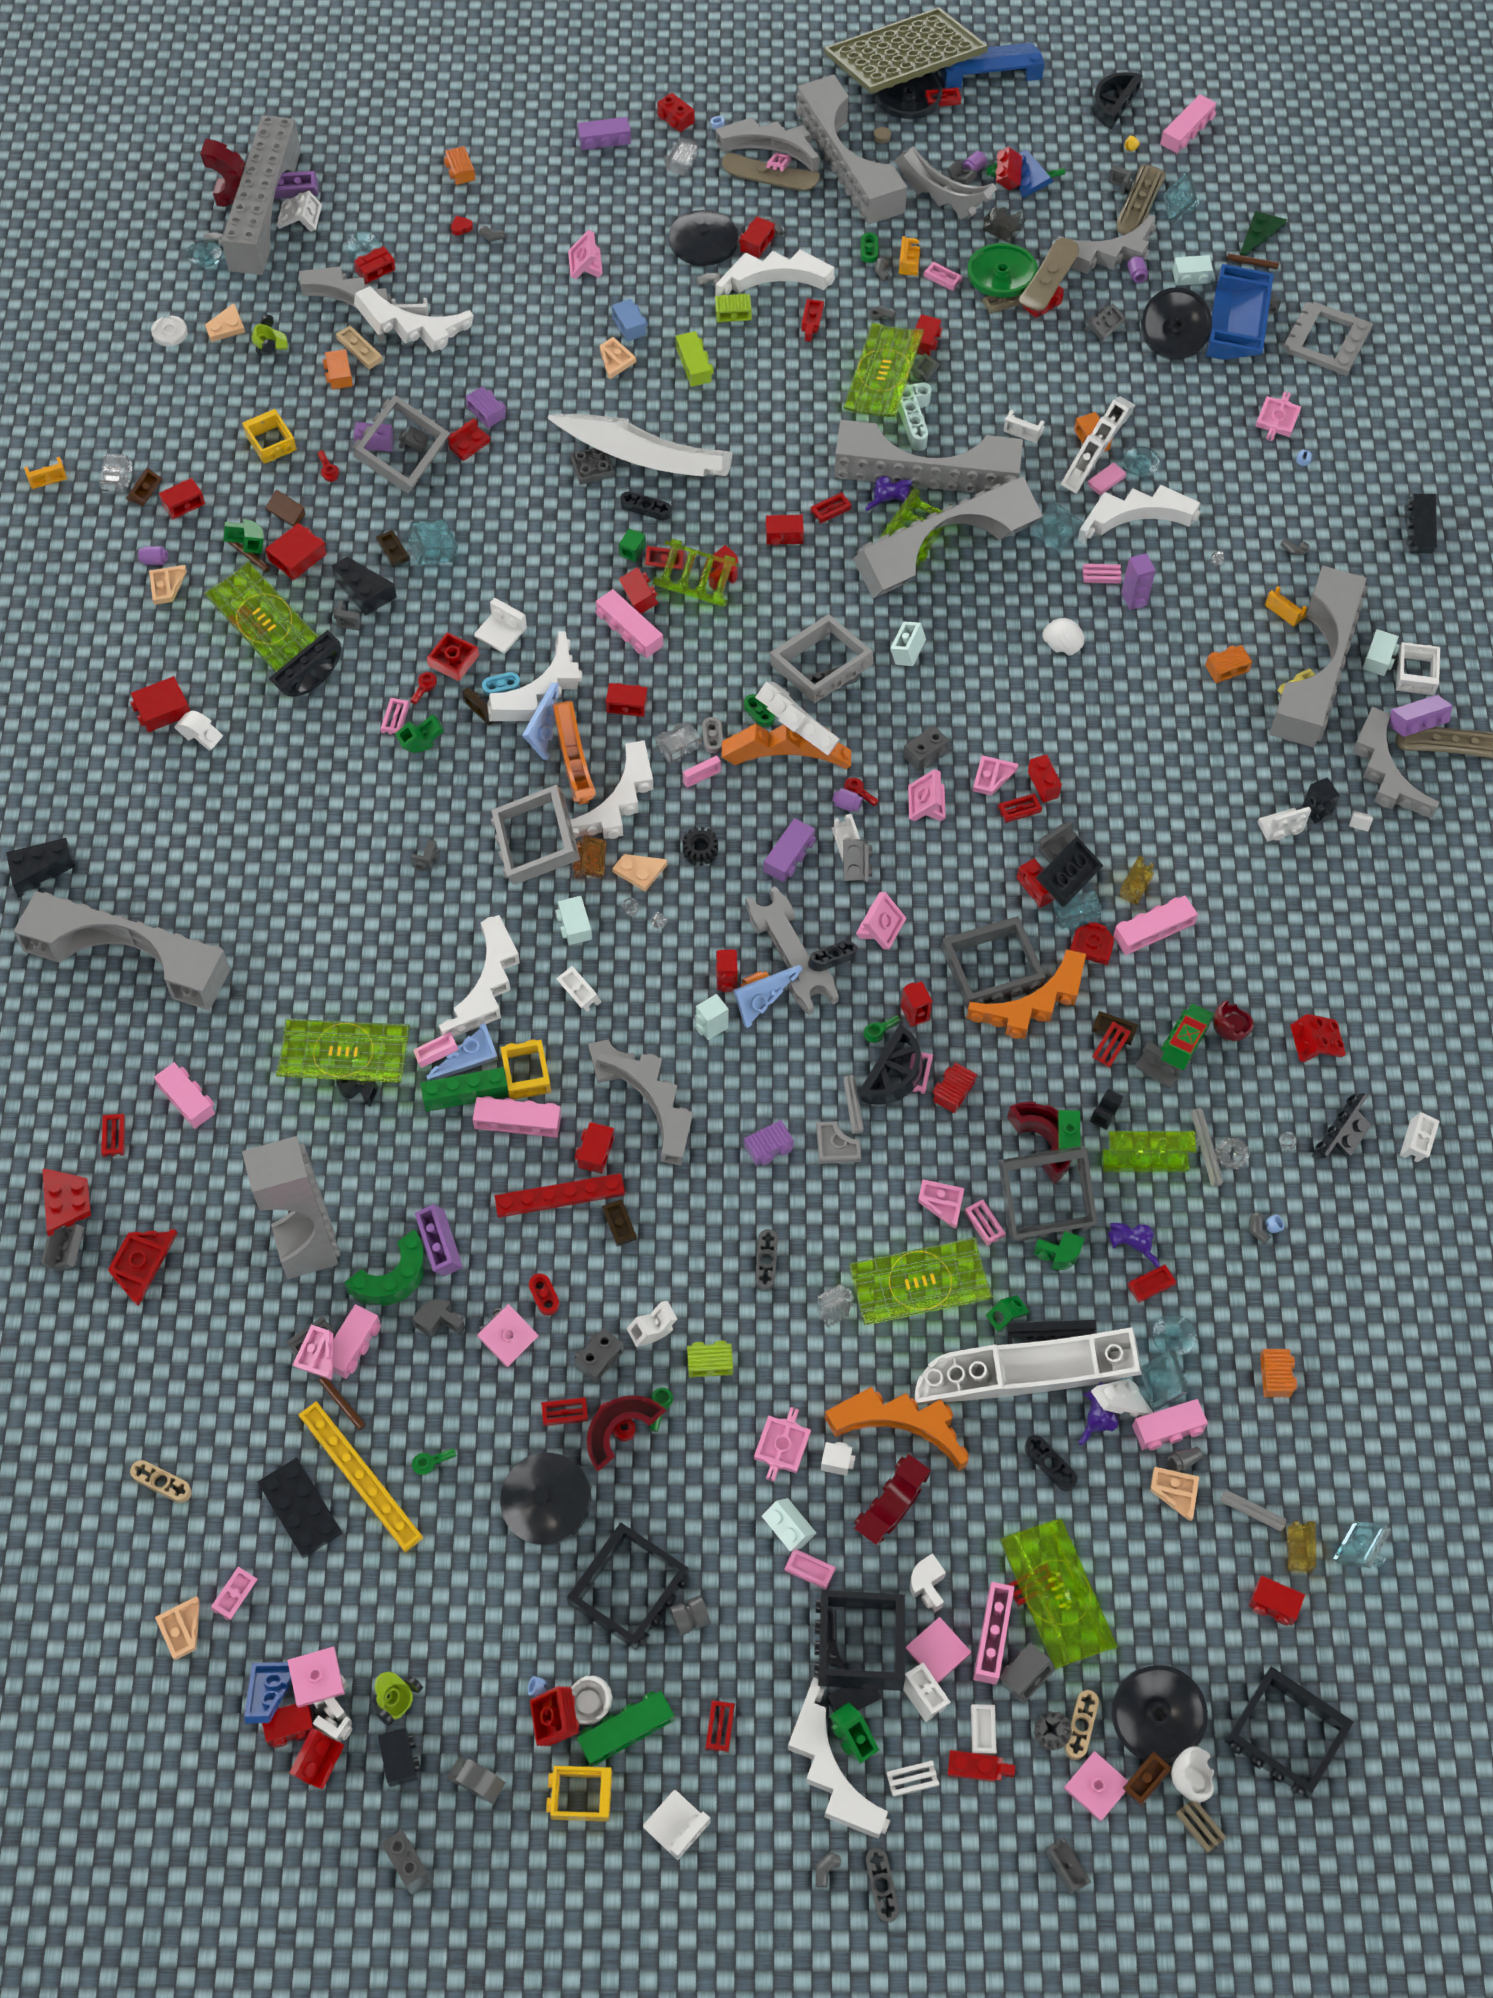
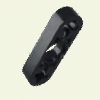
M630 491L624 492L620 497L621 507L625 510L662 521L668 520L671 517V505L665 501ZM645 503L651 505L649 508L646 509L641 507V505Z
M842 941L812 952L808 966L812 970L820 972L851 961L855 958L858 947L851 941Z
M1038 1435L1030 1436L1026 1440L1024 1447L1026 1454L1060 1490L1071 1491L1077 1483L1076 1473L1042 1437ZM1031 1443L1034 1445L1040 1444L1039 1451L1037 1449L1031 1450ZM1046 1450L1047 1453H1045V1454L1042 1456V1458L1039 1459L1040 1454H1041V1453L1043 1454L1044 1451ZM1047 1458H1053L1056 1460L1057 1466L1050 1469L1046 1467L1044 1461ZM1060 1467H1062L1063 1469L1061 1471V1474L1058 1473L1057 1476H1055L1054 1474L1059 1471ZM1063 1476H1064V1477L1070 1476V1477H1071V1480H1070V1483H1071V1484H1069L1068 1482H1066V1483L1064 1484V1483L1062 1482Z

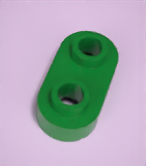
M871 232L864 233L861 236V259L866 263H873L878 259V237Z
M757 694L748 695L744 699L745 711L759 726L769 727L773 725L775 715L767 710L768 707L755 698Z

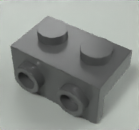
M75 1224L67 1228L60 1227L54 1230V1235L47 1237L41 1264L58 1272L73 1268L78 1259L77 1253L83 1239L84 1227Z

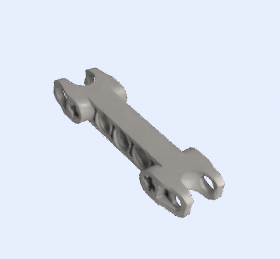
M775 886L770 888V898L773 903L769 906L758 905L751 896L746 898V909L750 917V923L756 933L761 934L767 931L788 969L797 965L802 967V971L799 972L796 979L788 983L789 991L795 1002L807 1015L814 1013L811 997L815 994L826 996L832 1004L838 1003L839 996L829 970L819 972L812 970L808 966L810 957L789 922L795 919V913L788 899Z

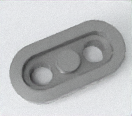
M708 717L702 723L704 749L709 753L715 754L722 750V725L718 718Z

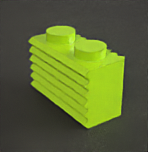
M750 294L716 295V322L752 320Z
M715 1341L711 1345H705L703 1342H694L691 1346H687L688 1373L690 1378L733 1375L731 1343Z

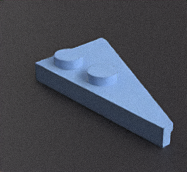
M558 683L550 684L522 735L543 760L550 758L547 748L548 741H552L553 737L552 730L555 718L552 704H554V699H558Z
M800 965L733 990L744 1027H750L752 1025L751 1022L783 992V988L790 981L796 979L799 972L802 971Z
M481 1024L477 1032L471 1037L468 1036L461 1045H458L459 1050L447 1055V1059L441 1065H436L430 1074L427 1075V1080L442 1079L498 1060L486 1024Z

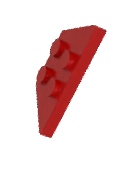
M42 1169L47 1236L54 1235V1230L62 1226L67 1228L75 1222L91 1216L87 1178L50 1169Z
M169 1229V1232H157L154 1230L145 1233L128 1232L108 1268V1272L135 1305H140L178 1235L177 1230Z

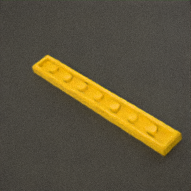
M314 1402L299 1413V1418L402 1550L406 1553L424 1539L318 1402Z

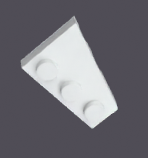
M1131 1379L1099 1385L1091 1391L1103 1410L1120 1414L1125 1411L1129 1412L1133 1417L1153 1413L1140 1394L1138 1386Z

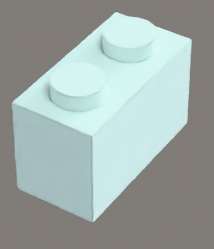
M1210 256L1176 257L1172 269L1176 286L1210 283L1213 274Z
M903 621L890 648L896 665H914L926 641L921 623Z
M1376 629L1362 669L1385 676L1387 669L1391 670L1395 659L1391 657L1397 654L1400 645L1396 643L1399 636Z
M577 896L557 901L558 909L555 910L557 921H562L563 926L560 927L562 938H567L568 945L592 940L591 927L582 897Z
M717 994L696 1006L695 1028L701 1036L704 1035L707 1040H710L728 1029V1008Z
M788 1498L776 1501L762 1515L763 1519L789 1551L801 1549L816 1534Z

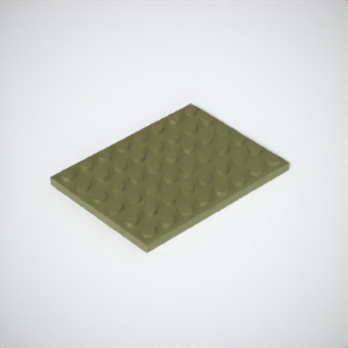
M940 7L824 47L825 55L869 93H877L879 90L891 88L896 84L908 82L910 79L922 77L924 74L936 72L938 69L950 67L955 63L964 62L971 57H977L988 52L987 44Z

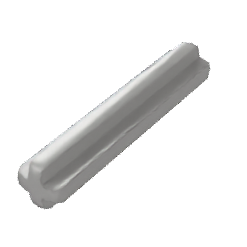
M853 1075L845 1076L844 1087L852 1133L861 1134L864 1128L855 1077Z
M1228 1490L1223 1492L1221 1497L1222 1503L1279 1531L1284 1529L1286 1524L1285 1518Z

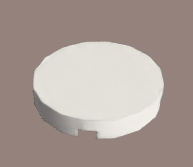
M168 316V318L164 319L161 317L151 327L152 337L155 342L166 347L180 344L188 334L184 320L177 316Z

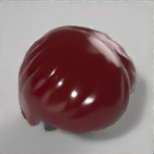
M1228 1000L1223 1001L1214 1013L1213 1028L1221 1038L1227 1041H1241L1252 1032L1254 1026L1253 1019L1247 1012L1239 1009L1237 1004L1230 1005Z

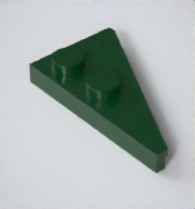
M1255 211L1240 255H1249L1254 247H1259L1267 241L1269 237L1276 233L1277 229L1285 227L1287 219Z

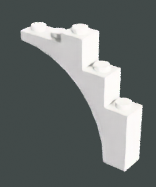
M371 286L355 293L354 305L378 335L394 329L405 344L410 341H416L421 337L432 352L444 349L447 346L448 338L455 336L462 330H468L472 325L474 315L470 310L446 317L422 316L404 311L390 304L379 296Z
M558 631L555 642L556 655L542 676L516 690L490 693L487 704L489 721H530L551 683H558V697H561V689L577 690L578 683L582 681V671L578 669V663L572 662V655H569L570 640L566 637V631Z
M766 681L755 698L768 707L767 710L780 718L778 721L798 733L826 755H829L840 738L799 707L791 699L788 691L775 682Z
M645 741L625 744V770L614 792L592 811L570 819L575 838L584 835H596L597 833H603L604 839H615L623 836L621 816L638 813L636 793L654 790Z

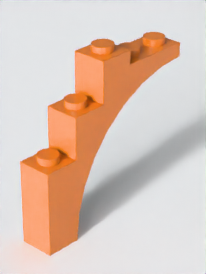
M570 700L554 703L552 708L560 750L563 754L566 775L569 779L572 800L578 802V804L589 803V800L594 799L593 796L596 793L585 761L573 702Z
M754 724L722 741L721 758L733 765L765 756L799 755L822 759L844 769L851 767V750L838 742L832 752L826 755L785 725L769 732L761 726Z
M1066 950L1062 963L1054 976L1034 993L1005 1003L983 1004L970 1002L966 1019H971L977 1023H989L995 1027H1007L1005 1035L1015 1039H1025L1030 1018L1039 1022H1050L1055 1001L1063 1005H1075L1086 954Z
M871 1386L825 1411L824 1419L835 1437L852 1430L867 1427L901 1429L921 1436L934 1444L951 1460L958 1471L967 1467L969 1455L963 1446L960 1447L956 1441L957 1435L953 1428H948L952 1422L953 1412L948 1404L944 1405L941 1399L917 1411L919 1408L913 1398H909L907 1393L884 1404L881 1394L878 1391L875 1392Z

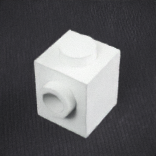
M826 1442L821 1471L847 1476L848 1469H853L855 1456L851 1455L852 1447H848L847 1444L842 1442H836L835 1444Z

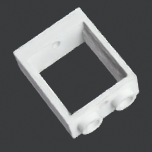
M1402 642L1397 653L1396 691L1434 696L1439 686L1440 647ZM1404 658L1429 661L1430 677L1404 674Z

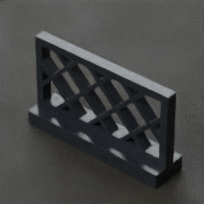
M1096 1320L1007 1323L1005 1327L1007 1344H1013L1012 1338H1021L1026 1343L1034 1342L1036 1338L1040 1337L1047 1341L1051 1340L1049 1337H1055L1053 1339L1055 1340L1059 1337L1070 1338V1336L1096 1334L1095 1330L1097 1329Z

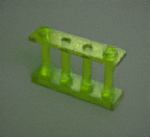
M913 488L879 538L887 534L889 536L895 534L896 530L905 527L904 523L906 521L915 522L920 519L924 521V518L913 514L914 509L919 508L931 514L935 512L939 514L943 511L922 502L920 499L921 490ZM945 526L936 528L930 532L928 537H925L922 546L919 548L915 567H918L921 561L924 562L926 560L929 549Z
M673 538L671 542L665 540L664 544L671 546L663 575H660V578L654 577L652 584L727 607L728 600L724 599L723 592L731 566L739 567V563L735 562L736 558L725 555L723 559L682 546V541ZM679 548L689 553L681 580H678L676 584L670 582V575ZM698 554L707 558L699 584L695 589L688 588V579L695 556ZM717 560L723 562L724 566L716 592L711 595L706 593L707 589L705 587L713 561Z
M1109 1131V1149H1103L1102 1151L1103 1172H1188V1153H1196L1197 1151L1195 1131Z

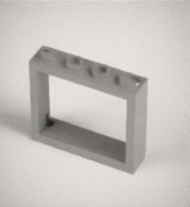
M394 395L391 400H386L382 407L384 409L382 413L378 412L372 420L374 424L371 427L367 426L363 432V439H358L354 444L353 448L355 451L353 457L409 494L443 447L450 433ZM393 408L437 438L409 478L364 449Z
M829 614L770 652L771 666L813 703L825 698L828 694L839 689L843 684L854 679L858 674L869 669L874 664L873 651ZM832 633L858 656L816 684H813L788 661Z
M557 784L491 810L493 815L491 823L497 832L495 840L501 849L499 857L505 866L502 869L503 874L514 885L580 860L564 793ZM553 801L565 849L514 868L503 821Z

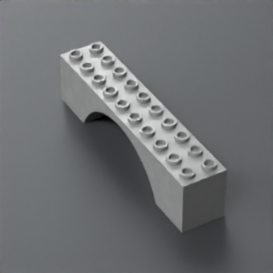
M831 75L799 85L798 93L796 94V114L801 118L804 127L810 131L818 149L824 154L825 161L829 162L832 172L836 173L839 183L843 184L846 194L851 197L853 205L860 211L861 218L865 219L869 225L905 213L907 186L893 164H882L863 159L848 150L839 140L837 133L847 123L849 96L836 76Z
M261 116L222 237V245L230 272L263 275L271 250V215L277 184L283 173L295 172L301 153L295 119Z
M840 420L834 478L876 482L878 478L887 476L890 478L891 483L911 480V486L968 493L987 492L994 485L999 483L1003 485L1014 476L1017 479L1019 478L1023 439L986 435L977 446L960 455L946 458H926L907 453L894 446L881 433L876 423Z
M1014 476L1003 485L1000 483L996 484L987 492L981 491L970 500L966 498L960 501L955 507L950 505L939 514L935 512L927 516V519L921 521V519L917 520L906 529L902 527L896 530L895 534L891 536L889 534L882 536L874 544L869 542L863 545L862 549L857 551L858 554L853 560L872 598L874 599L905 585L916 575L915 566L919 548L928 533L937 528L952 524L972 525L989 532L1000 541L1030 527L1042 518L1043 515L1024 476L1018 479Z
M1322 565L1306 618L1312 621L1324 635L1330 649L1331 662L1322 671L1310 678L1296 682H1286L1269 735L1312 748L1315 747L1317 741L1321 742L1346 662V656L1350 649V642L1355 632L1354 626L1358 622L1359 612L1364 602L1362 597H1365L1368 586H1365L1367 578Z
M35 891L13 931L24 952L58 963L63 962L78 951L97 945L121 944L140 949L155 958L164 968V980L172 999L209 1011L230 972L224 950L219 946H209L197 939L190 940L178 933L171 934L159 927L152 928L143 922H133L124 916L117 917L105 910L98 911L92 909L86 904L79 905L66 898H56L47 892Z
M297 1136L242 1151L251 1190L259 1210L292 1211L279 1221L271 1224L280 1261L287 1279L339 1265L337 1257L341 1255L336 1243L334 1229L304 1143L299 1144Z

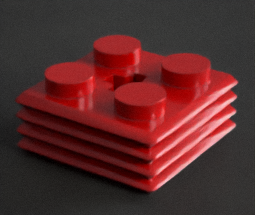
M447 632L428 655L427 663L429 667L460 681L478 658L479 650L477 646Z
M557 1686L530 1700L537 1746L549 1747L578 1733L579 1721L576 1718L575 1697L572 1694L571 1686Z

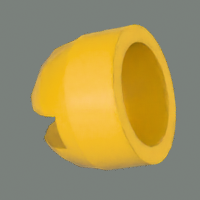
M1129 136L1124 144L1127 151H1134L1140 143L1136 137Z

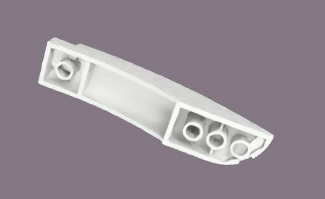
M587 414L548 415L550 421L579 440L607 454L637 465L671 473L705 476L708 474L727 476L730 470L732 452L680 445L645 432L629 423L627 418Z
M1131 1327L1063 1339L1006 1345L995 1344L946 1353L930 1362L923 1374L920 1375L915 1389V1401L917 1404L934 1403L940 1399L943 1402L1025 1395L1094 1385L1099 1382L1121 1380L1120 1378L1142 1375L1134 1330Z

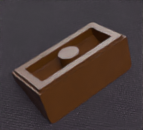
M146 468L125 499L144 506L162 478L149 468Z
M279 490L273 493L265 507L266 510L291 526H295L306 516L305 509L301 504Z
M1153 1751L1125 1784L1123 1789L1142 1807L1170 1774L1172 1767Z

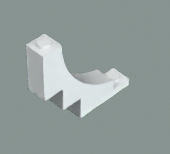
M800 249L790 260L774 251L764 261L745 252L716 283V295H728L731 290L740 293L750 287L775 281L800 282L825 290L835 280L834 267Z
M1121 396L1112 401L1106 414L1100 418L1092 434L1088 435L1060 485L1074 493L1079 491L1084 480L1113 436L1127 421L1135 404Z
M1162 485L1159 486L1153 497L1132 488L1125 501L1104 492L1080 528L1077 541L1084 544L1088 538H1092L1094 533L1103 535L1120 524L1141 519H1162L1190 527L1193 520L1197 521L1200 516V502Z
M500 915L488 917L480 922L487 948L484 969L470 994L454 1008L456 1018L448 1019L439 1025L441 1036L451 1032L453 1037L478 1028L483 1023L487 1024L501 1018L500 1008L494 997L510 991L509 980L504 969L517 965L520 962L518 952Z
M813 1678L789 1741L788 1750L812 1759L813 1763L806 1783L832 1794L825 1812V1818L879 1839L880 1833L886 1834L890 1822L889 1819H886L888 1811L865 1799L853 1788L840 1771L829 1746L826 1731V1708L815 1704V1702H821L825 1689L818 1686L817 1678Z

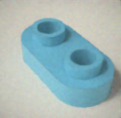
M513 672L488 677L482 683L483 693L488 697L490 693H503L520 688V678Z

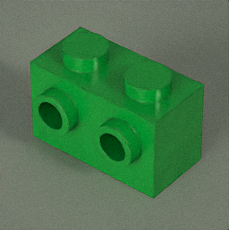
M848 1702L830 1715L834 1724L831 1728L835 1735L842 1739L843 1742L840 1746L847 1756L852 1755L861 1764L879 1751L862 1714L851 1703Z

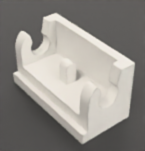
M423 298V304H396V300L391 299L392 305L404 311L428 316L429 306L427 298Z
M1010 410L1005 418L1003 431L1037 444L1044 431L1045 426L1043 425L1045 422L1041 420L1039 425L1032 424L1014 417L1015 411Z
M852 814L846 815L843 822H839V819L836 818L834 820V827H832L842 862L843 840L860 839Z
M573 966L556 978L585 1011H590L589 1006L592 1003L595 1005L601 1003L595 991Z
M1422 1112L1412 1118L1400 1156L1406 1158L1409 1155L1416 1156L1415 1162H1419L1425 1157L1428 1158L1439 1120Z
M924 1663L905 1673L903 1690L925 1722L931 1720L938 1712L941 1713L950 1704V1700Z

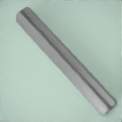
M1201 1108L1193 1109L1191 1116L1211 1186H1221L1223 1179L1204 1112Z

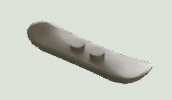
M726 153L722 159V166L730 175L795 191L810 190L816 186L820 179L818 172L812 173L810 170L786 167L783 172L780 171V167L777 170H773V166L770 169L766 168V162L734 153Z
M1147 164L1140 167L1131 192L1116 221L1119 233L1126 235L1139 227L1147 219L1157 193L1166 177L1165 171Z
M1060 238L1053 243L1038 272L1019 297L1021 305L1038 311L1044 310L1048 306L1054 293L1079 254V246L1072 239Z
M1432 727L1405 737L1397 732L1395 739L1397 747L1402 750L1447 752L1493 759L1492 732Z

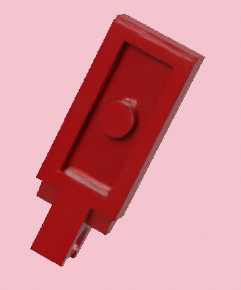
M806 300L801 323V331L805 332L804 341L811 342L813 333L819 331L824 301Z
M954 1750L949 1751L947 1776L995 1782L1001 1781L1002 1776L1013 1778L1015 1775V1765L1003 1763V1758L998 1756Z

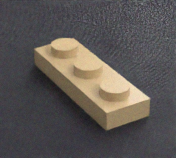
M351 325L336 334L337 339L368 370L383 361L382 355Z

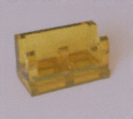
M1138 856L1123 882L1119 897L1136 905L1154 876V864L1151 862L1149 866L1144 865V857Z
M1294 1521L1291 1526L1288 1525L1287 1527L1288 1572L1312 1573L1316 1568V1522L1308 1521L1306 1524H1299V1521Z

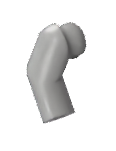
M222 233L203 234L205 243L218 241L219 246H223Z
M706 273L697 277L696 283L698 286L713 281V284L716 286V283L721 279V275L719 273Z

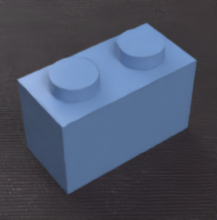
M632 299L612 305V318L627 342L646 335L647 320L644 316L642 317L638 305H635Z

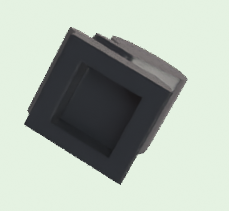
M343 1073L337 1077L336 1085L343 1097L352 1099L361 1092L365 1104L371 1107L378 1092L376 1081L372 1080L370 1076L361 1077L358 1075V1078H351L353 1076L349 1073Z
M1108 1088L1099 1106L1093 1111L1090 1122L1108 1130L1124 1096Z

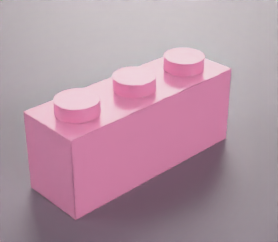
M174 1062L154 1076V1079L160 1090L195 1129L215 1115L212 1108L214 1103L208 1095L203 1096L201 1094L202 1089L196 1081L191 1082L188 1079L190 1076L183 1066L179 1068Z
M356 1304L354 1305L333 1339V1373L347 1379L349 1374L355 1372L358 1366V1359L361 1355H365L370 1345L369 1341L380 1331L381 1325L378 1315Z
M1198 1399L1135 1418L1132 1427L1141 1449L1149 1448V1450H1155L1160 1448L1163 1443L1170 1442V1444H1174L1183 1440L1185 1436L1191 1435V1437H1196L1203 1434L1208 1422Z

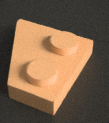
M235 304L230 305L205 324L211 342L245 333Z
M614 337L600 345V353L609 379L636 363V357Z
M185 565L149 570L154 605L174 601L187 573Z
M624 854L612 869L613 873L646 892L668 864L665 859Z
M1154 1467L1150 1491L1187 1520L1192 1521L1199 1476Z
M197 1596L155 1617L174 1660L197 1650L200 1606Z

